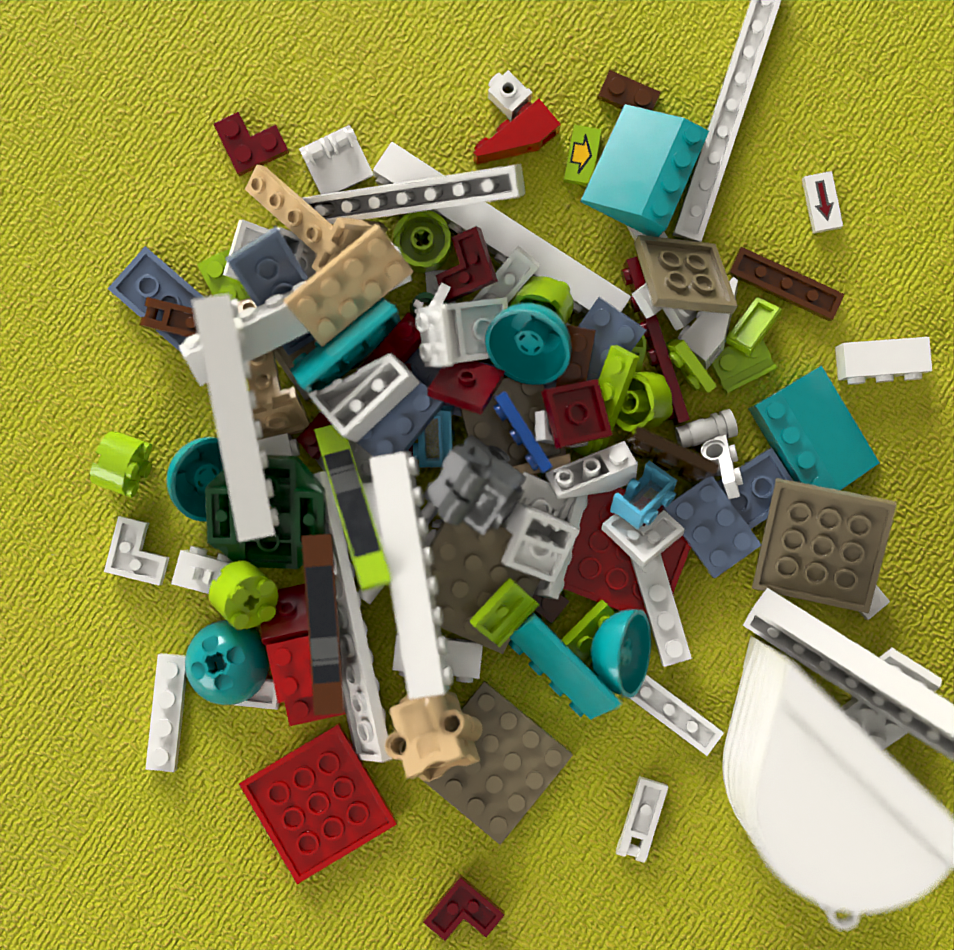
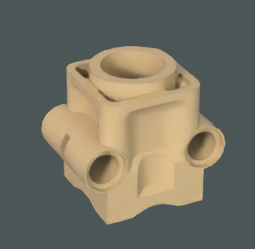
M447 691L442 695L409 699V695L399 701L398 705L389 709L396 732L389 735L386 739L385 751L391 758L402 760L407 778L414 779L419 777L423 781L430 782L442 777L452 767L469 766L480 761L475 741L482 735V724L476 717L462 713L457 694Z

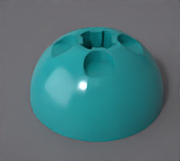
M533 303L510 306L494 317L486 331L485 345L491 361L498 369L504 370L506 376L515 381L531 385L546 384L560 377L568 366L571 356L570 334L562 319L544 306Z
M204 437L187 443L174 455L168 467L167 489L172 502L181 513L196 521L206 522L205 487L224 469L218 437Z
M625 610L610 616L600 625L591 645L593 669L597 677L610 691L626 698H632L639 692L646 677L650 660L651 629L648 617L643 610Z
M227 620L211 623L201 629L190 642L185 656V671L191 687L199 696L218 705H235L253 697L263 686L270 665L266 645L263 644L260 633L254 628L235 629Z

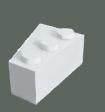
M388 354L358 369V372L351 376L333 381L332 385L320 391L315 390L308 394L343 437L357 443L420 383L407 366L392 354Z

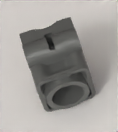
M471 434L466 438L463 446H455L451 449L443 462L440 476L428 486L422 497L439 508L438 514L444 521L452 525H460L463 522L481 536H484L492 527L498 530L510 516L525 493L521 487L527 477L508 464L510 457L505 451L494 445L487 446Z

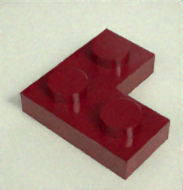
M239 112L213 123L239 177L253 171L256 165L263 166L290 153L276 125L250 136Z
M477 226L452 237L460 264L435 275L438 286L442 282L451 287L444 300L448 303L498 282L482 230Z
M460 874L425 916L423 923L444 941L448 939L463 919L483 936L487 937L505 916V912Z

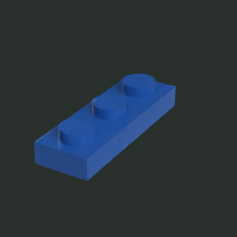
M504 391L496 396L495 401L497 404L493 408L502 421L507 419L513 429L509 433L517 446L523 444L529 454L525 458L533 471L539 469L541 473H544L553 467L506 392Z

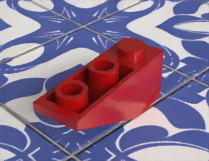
M537 99L533 104L527 102L519 109L518 116L511 122L509 119L505 120L498 126L495 135L490 139L485 137L474 147L475 151L473 152V161L478 165L538 151L559 134L561 123L540 99Z

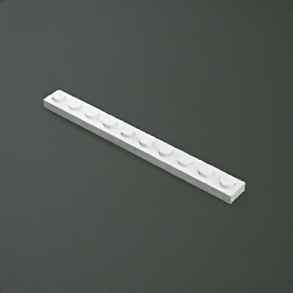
M781 0L750 1L708 127L709 133L700 151L673 236L688 241H702Z

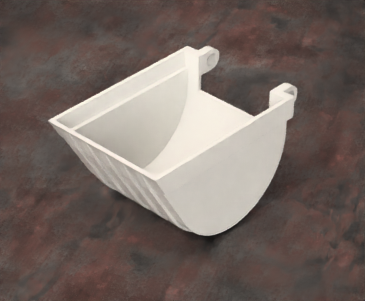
M750 636L743 664L744 669L725 741L722 768L725 790L730 805L767 864L787 885L800 894L816 901L820 908L826 911V916L832 925L841 930H848L856 926L860 913L893 909L925 894L954 867V819L788 659L753 636ZM839 910L850 912L849 916L845 919H837L835 917V912Z

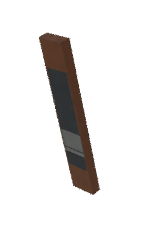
M332 534L302 536L314 716L345 713Z

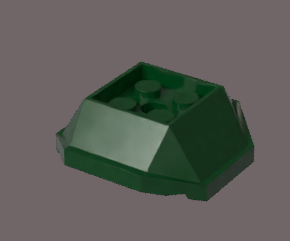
M266 455L268 467L262 469L264 479H271L274 496L268 497L270 507L276 508L279 525L273 526L275 535L239 542L224 468L205 487L207 543L216 550L219 549L233 562L247 561L258 568H300L304 564L302 536L326 534L325 488L298 456Z

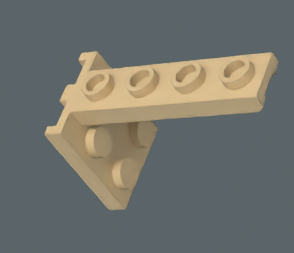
M256 165L245 188L250 195L317 254L311 266L316 272L321 270L375 224L384 233L388 229L381 222L337 217L334 225L330 224L268 168L262 165Z
M251 298L237 301L240 313L247 308H257ZM274 349L249 361L252 377L248 379L250 391L254 390L257 408L251 409L253 421L260 420L263 438L257 440L286 433L293 435L303 432L311 423L295 387L281 390Z

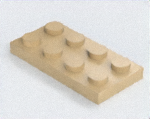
M375 224L283 301L323 347L414 271L383 230Z

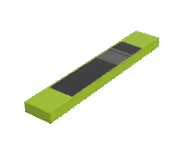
M334 425L314 429L361 589L365 591L392 583L391 575L349 441L340 434Z

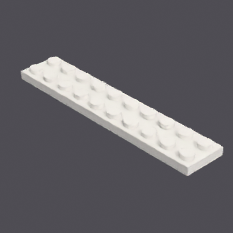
M323 471L313 475L325 488L326 534H332L344 703L352 744L359 759L384 762L393 759L385 751L386 739L389 737L385 726L386 713L380 703L378 694L380 686L373 671V654L367 643V626L362 619L360 611L361 598L355 588V571L349 560L348 542L343 532L327 472Z

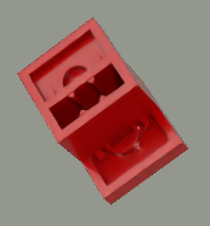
M309 636L266 645L277 702L285 703L289 726L346 714L345 710V713L314 716Z

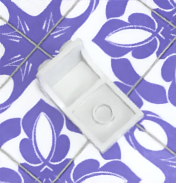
M507 297L417 308L416 326L421 333L422 340L420 356L424 361L425 367L451 366L453 363L490 358L485 345L486 331L494 317L508 308Z

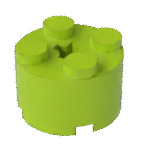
M425 210L407 213L398 221L394 229V245L400 249L402 257L414 272L426 274L427 272L436 271L448 260L452 248L451 234L446 221L436 212ZM425 237L428 239V245L418 246V239L424 240Z
M545 276L530 277L510 305L533 303L544 306L556 313L565 325L571 317L574 308L569 285L563 281Z
M650 371L634 372L615 424L622 427L625 431H632L637 426L643 429L657 427L669 418L673 412L672 395L665 377Z
M108 432L96 450V453L100 454L98 464L92 462L90 469L91 483L133 498L138 491L142 477L147 478L150 474L152 463L148 461L152 450V444L121 432Z
M236 561L226 565L220 570L222 574L216 581L213 579L210 584L209 599L211 604L235 629L253 628L264 621L271 620L276 614L277 587L265 573L250 562Z

